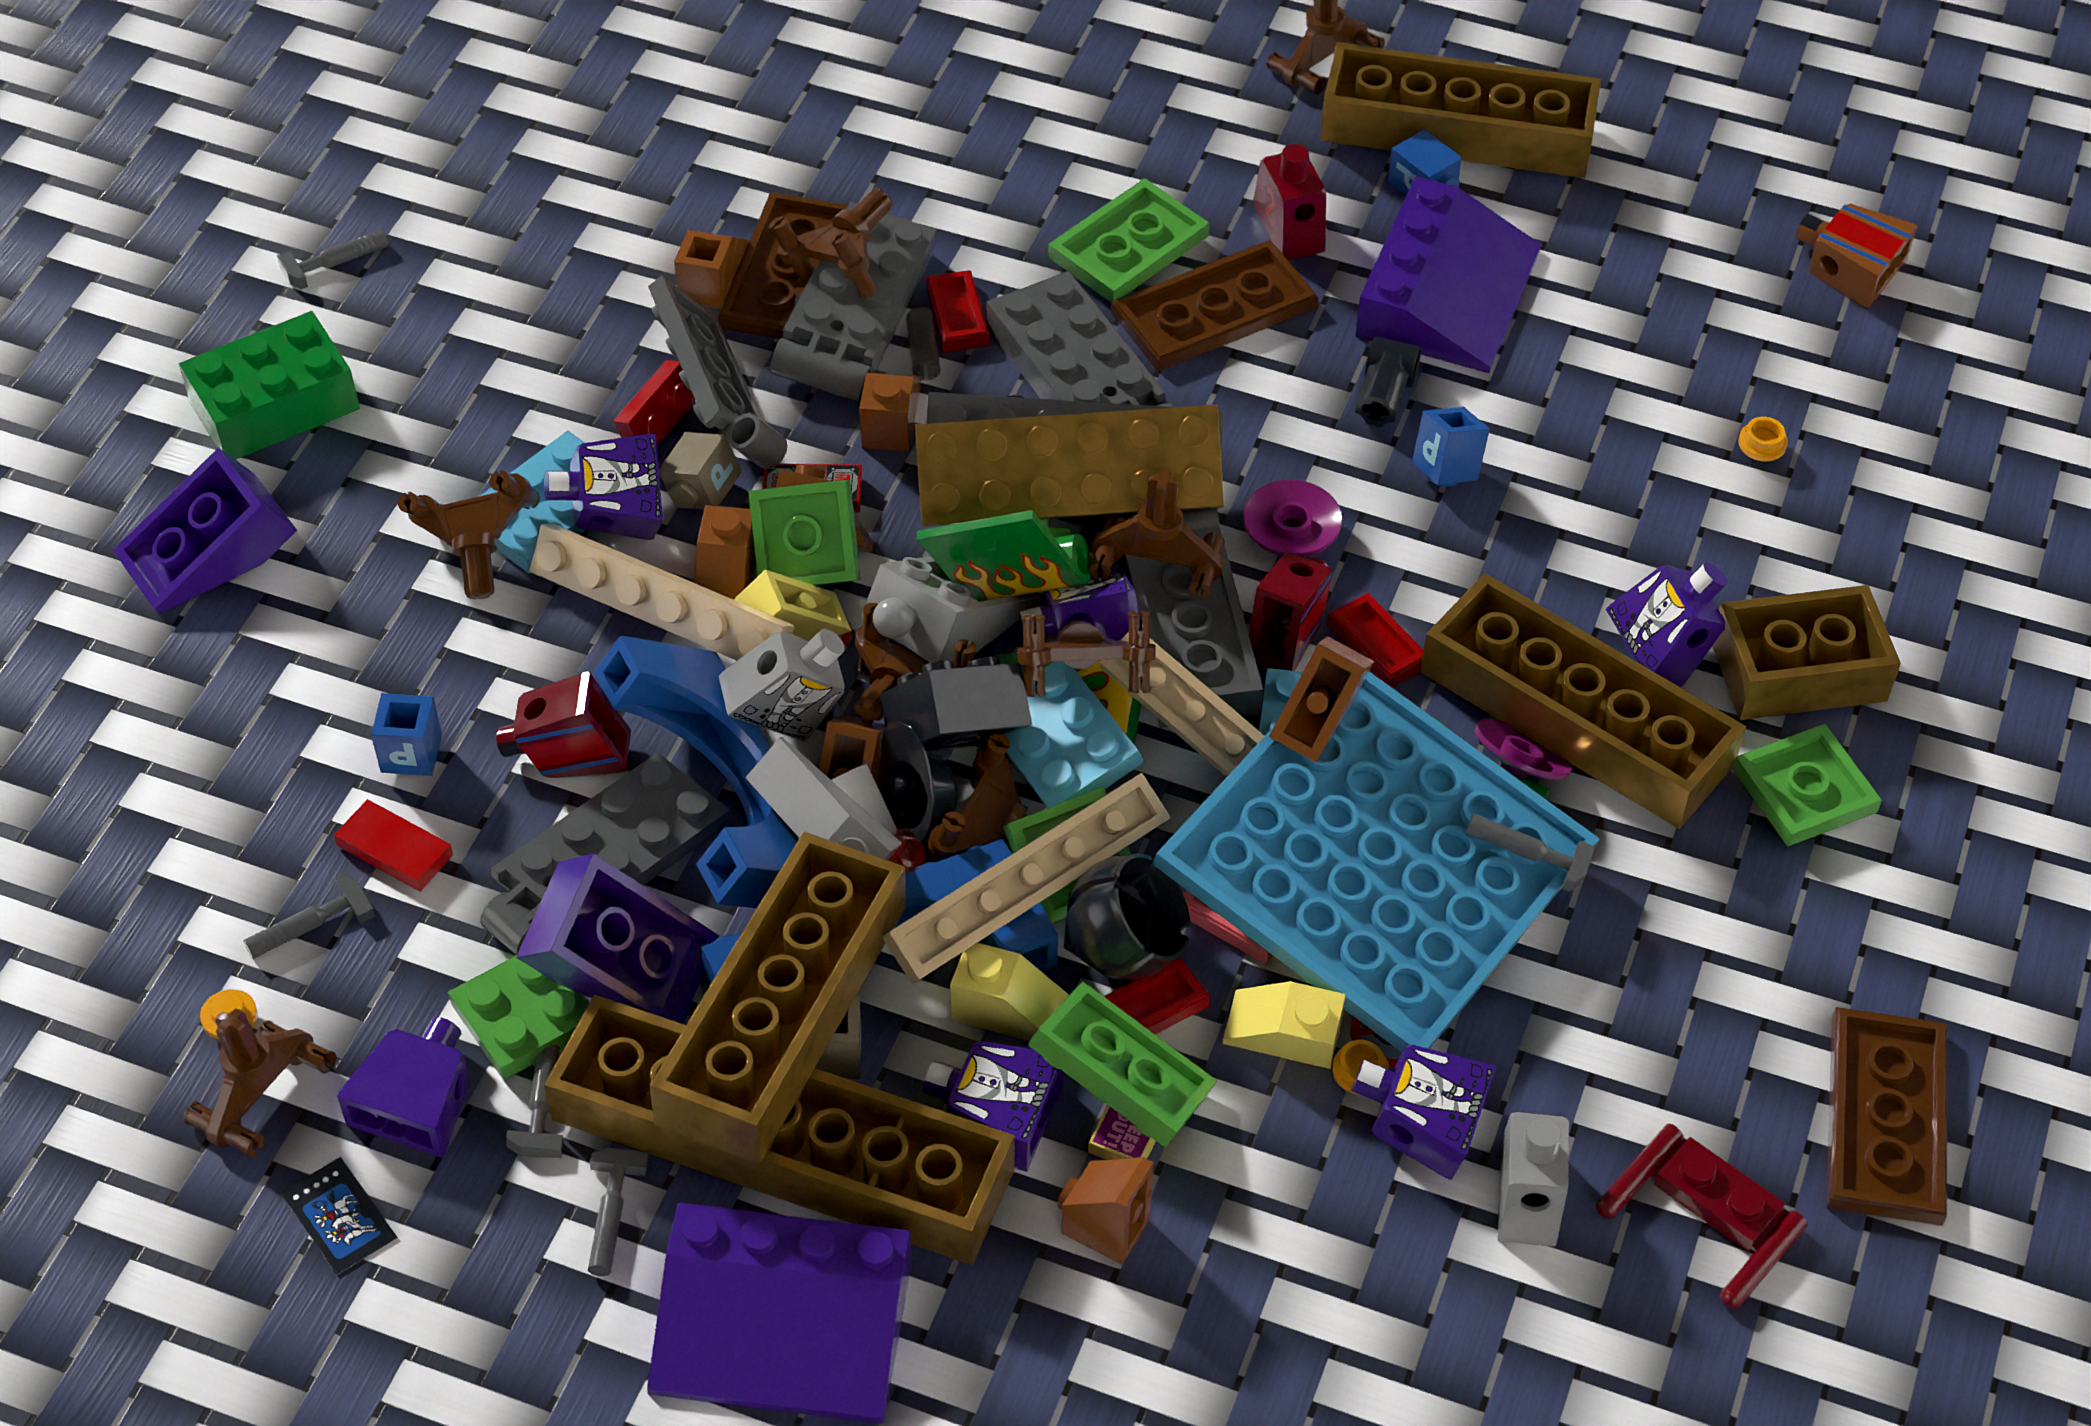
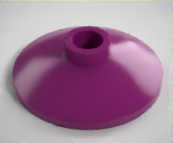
M1279 480L1260 487L1248 498L1244 507L1243 523L1248 536L1262 549L1279 556H1283L1285 553H1293L1306 557L1325 550L1337 539L1341 530L1342 513L1334 497L1323 488L1302 480Z
M1482 719L1475 727L1478 739L1491 754L1499 759L1498 765L1510 774L1526 779L1527 775L1541 779L1564 780L1568 778L1572 771L1569 761L1562 759L1516 731L1507 722L1496 719Z

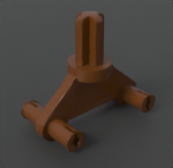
M1314 0V6L1306 13V26L1308 29L1291 60L1280 55L1278 52H1273L1267 58L1266 67L1282 75L1284 82L1295 88L1303 86L1314 94H1319V91L1323 92L1327 80L1324 76H1320L1309 69L1333 54L1337 42L1384 48L1385 39L1369 32L1366 24L1345 15L1344 10L1338 6V0Z
M876 188L851 211L842 209L832 219V223L826 227L796 236L789 224L788 218L784 216L774 219L769 227L780 244L778 253L784 263L791 264L800 283H807L815 270L808 259L809 257L837 264L843 276L852 280L859 297L869 298L878 289L868 272L870 262L867 243L871 240L870 230L890 211L893 202L890 196L886 195L882 189Z
M500 470V473L495 471L491 475L489 483L492 489L498 492L444 505H439L435 499L427 495L416 496L412 492H408V495L403 493L398 499L399 509L407 513L409 519L414 524L446 542L447 545L452 547V553L455 556L461 557L464 590L468 599H486L494 594L495 587L491 554L498 549L497 539L501 537L502 532L522 507L530 509V506L535 508L540 502V494L531 487L530 482L522 475L517 473L508 474L504 470Z
M1161 471V474H1153L1149 477L1146 504L1140 508L1137 515L1129 520H1125L1122 516L1118 515L1115 525L1113 524L1115 514L1106 517L1104 529L1095 535L1091 547L1094 558L1090 565L1089 573L1092 577L1098 579L1102 569L1101 580L1107 579L1110 576L1113 562L1118 561L1122 554L1190 566L1193 578L1188 588L1189 592L1197 598L1201 587L1200 599L1209 596L1213 580H1216L1221 574L1224 563L1220 554L1225 540L1222 535L1216 533L1214 543H1212L1213 532L1207 533L1202 540L1186 523H1183V513L1177 507L1178 480L1171 477L1170 472Z
M868 603L863 607V623L857 629L855 635V647L859 651L857 670L860 674L865 671L864 675L870 676V687L856 701L854 709L856 713L861 715L862 722L872 724L875 720L880 721L883 718L879 694L898 686L897 678L908 674L923 672L922 666L931 663L915 652L887 641V637L881 635L876 630L873 623V612L878 603ZM966 639L955 642L954 668L968 667V662L974 660L976 651L974 642H971L969 645V640Z
M1136 611L1128 612L1129 642L1103 638L1094 625L1085 621L1073 620L1069 621L1068 625L1059 631L1057 640L1045 643V616L1034 614V631L1033 617L1031 615L1022 616L1024 647L1018 648V663L1024 665V683L1027 697H1034V681L1037 697L1046 695L1044 664L1055 661H1064V663L1072 668L1085 669L1093 666L1099 660L1124 659L1129 661L1128 692L1139 693V678L1142 693L1151 692L1149 661L1156 659V645L1150 643L1151 613L1147 611H1139V614Z
M1000 733L991 735L987 746L980 748L976 753L973 761L975 773L970 780L975 790L961 814L957 812L946 813L942 824L937 825L932 830L928 840L930 852L926 857L927 863H936L964 853L973 846L986 845L1000 839H1004L1009 847L1010 844L1003 827L1008 823L1026 817L1029 807L1023 805L1018 796L1007 756L1005 755L1010 747V741L1005 735Z
M235 1008L229 1014L221 1012L215 1019L218 1027L216 1034L222 1045L219 1061L225 1075L214 1110L195 1101L190 1104L193 1110L188 1107L185 1110L183 1120L187 1125L205 1132L206 1138L210 1143L220 1148L232 1146L246 1153L249 1157H254L258 1154L256 1149L261 1151L265 1139L262 1134L242 1126L241 1118L289 1063L296 1066L304 1063L320 1073L326 1074L330 1072L328 1066L334 1067L337 1056L334 1051L315 1044L311 1034L298 1028L287 1030L270 1020L263 1023L265 1028L260 1026L257 1033H255L246 1013Z

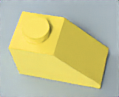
M766 569L734 599L795 625L792 635L808 641L822 629H829L837 635L852 631L835 592Z
M976 943L963 951L950 984L951 1020L1030 1041L1037 1029L1064 1002L1069 994L1021 954Z
M1291 981L1238 989L1235 991L1223 1037V1044L1331 1069L1343 1021L1346 994Z

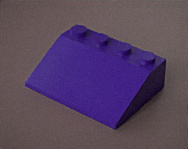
M1415 176L1360 295L1355 337L1373 341L1375 336L1421 346V355L1490 374L1540 253L1541 244L1462 189Z
M678 1203L665 1257L647 1385L648 1395L884 1424L912 1265L910 1230Z

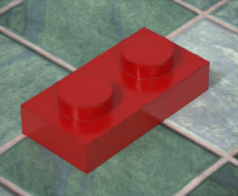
M666 360L613 420L621 438L655 434L657 447L695 403L696 400L693 393L684 385L680 378L679 372L683 369L679 361Z

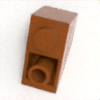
M687 230L674 260L677 287L701 306L722 309L749 244V239Z

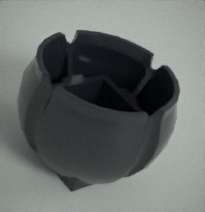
M1136 853L1128 856L1109 857L1088 869L1078 879L1072 892L1069 893L1064 949L1104 976L1126 981L1140 980L1162 972L1174 959L1182 955L1189 944L1190 939L1188 936L1181 934L1184 928L1191 925L1189 910L1183 892L1178 883L1157 867H1150L1152 857L1149 855Z

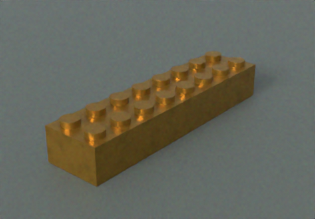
M594 994L544 1084L553 1121L643 1152H649L651 1155L848 1223L910 1230V1243L912 1245L973 1265L1015 1170V1135L814 1068L762 1162L758 1165L654 1125L650 1084L686 1025Z

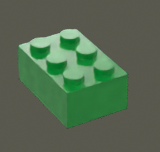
M313 311L178 363L191 406L216 447L222 449L235 460L360 409L351 369Z

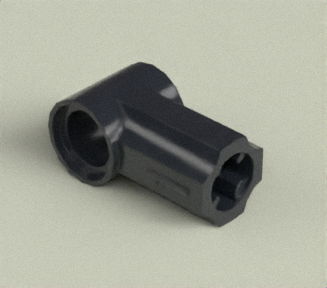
M1379 336L1373 338L1366 362L1365 379L1360 389L1355 413L1359 414L1366 424L1382 427L1388 422H1395L1406 387L1411 388L1415 381L1421 357V346Z

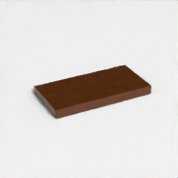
M770 192L719 313L718 321L722 329L777 339L783 338V329L807 283H800L791 264H786L781 259L778 253L780 244L769 225L778 217H787L795 235L798 236L828 226L842 209H847L848 205ZM808 257L815 269L819 260Z
M1268 240L1112 301L1111 313L1157 372L1314 310L1318 307L1319 296L1274 243Z
M1835 1007L1831 1025L1827 1172L1828 1209L1943 1226L1947 1217V1023Z

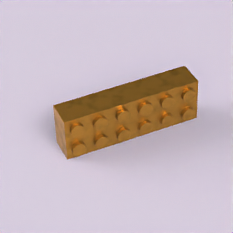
M1337 42L1324 97L1320 141L1392 151L1393 147L1425 129L1461 156L1462 161L1585 178L1594 133L1601 78Z
M1218 404L915 425L921 524L925 527L946 526L951 523L968 522L1033 510L1039 519L1138 513L1140 508L1146 504L1149 477L1153 474H1161V471L1170 472L1171 477L1178 480L1177 507L1180 510L1224 507Z
M1486 573L1426 633L1421 673L1498 720L1507 722L1516 731L1562 759L1569 761L1572 765L1678 829L1685 824L1733 768L1746 730L1745 725Z
M807 832L802 833L650 1084L655 1126L760 1165L883 949L885 941L882 937L894 929L906 908L905 866Z

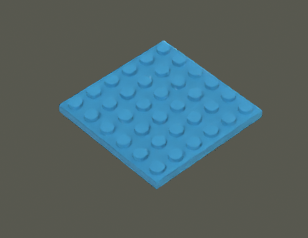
M1368 672L1349 710L1317 762L1270 738L1269 735L1273 730L1272 728L1156 853L1153 865L1314 987L1346 994L1344 1009L1403 1053L1405 1047L1409 1045L1428 1049L1434 1045L1560 891L1567 870L1546 861H1532L1488 841H1484L1481 838L1465 833L1473 813L1541 840L1548 848L1571 858L1579 840L1596 846L1600 838L1378 677Z

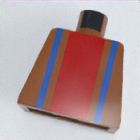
M1845 204L1830 223L1807 213L1802 219L1795 237L1814 246L1809 265L1812 275L1869 309L1908 259L1917 225L1857 205Z

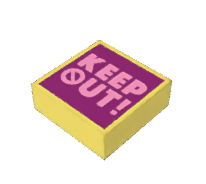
M1107 1105L1088 1143V1153L1106 1160L1139 1157L1148 1159L1156 1140L1142 1134L1132 1122Z

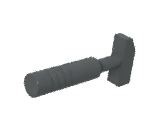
M379 230L370 235L368 234L323 250L319 256L299 263L296 262L290 251L277 255V260L290 285L304 289L308 287L304 273L320 267H334L387 248L389 243L384 231Z
M1473 813L1465 832L1532 861L1543 860L1567 870L1561 889L1568 892L1581 885L1587 874L1595 846L1579 840L1571 858L1548 848L1541 840L1488 820Z
M341 873L334 878L342 896L320 907L311 906L274 924L272 927H268L244 939L243 942L251 958L255 959L267 953V951H271L321 926L326 918L350 907L360 924L375 917L374 909L358 882Z
M551 1045L545 1048L536 1057L529 1100V1108L532 1112L529 1132L507 1130L506 1147L520 1156L561 1158L563 1135L543 1133L546 1114L550 1111L544 1084L559 1059V1045Z
M608 1147L591 1154L590 1170L610 1172L607 1192L601 1197L588 1264V1272L595 1276H608L611 1274L624 1203L621 1196L624 1174L646 1176L649 1152Z

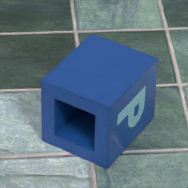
M1424 129L1392 148L1388 182L1405 196L1415 176L1458 187L1462 157Z
M1465 407L1425 410L1422 414L1412 463L1426 474L1432 483L1439 486L1452 487L1459 482L1476 481L1479 478L1490 428Z
M381 693L371 732L381 773L433 776L442 738L433 696Z

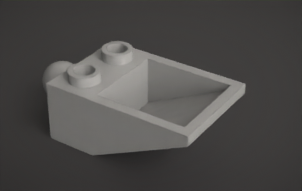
M931 556L921 558L905 557L902 561L880 564L866 604L878 603L873 612V623L881 635L893 638L933 663L946 660L953 661L954 644L961 639L969 640L968 645L974 642L976 645L975 653H977L1020 620V611L1038 607L1043 596L1038 593H1030L978 602L970 597L971 592L969 589L961 584L952 582Z

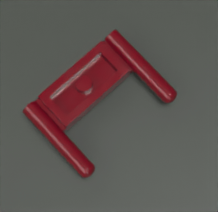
M1666 1124L1596 1203V1210L1599 1215L1606 1219H1612L1651 1177L1655 1180L1654 1185L1692 1213L1748 1253L1753 1250L1752 1256L1720 1293L1721 1302L1730 1309H1737L1744 1303L1808 1226L1806 1219L1800 1213L1786 1210L1784 1208L1786 1203L1692 1137L1684 1138L1681 1130L1673 1124Z

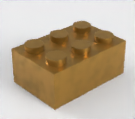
M1869 585L1722 602L1720 604L1719 611L1726 621L1725 630L1712 647L1739 720L1888 702L1901 662Z

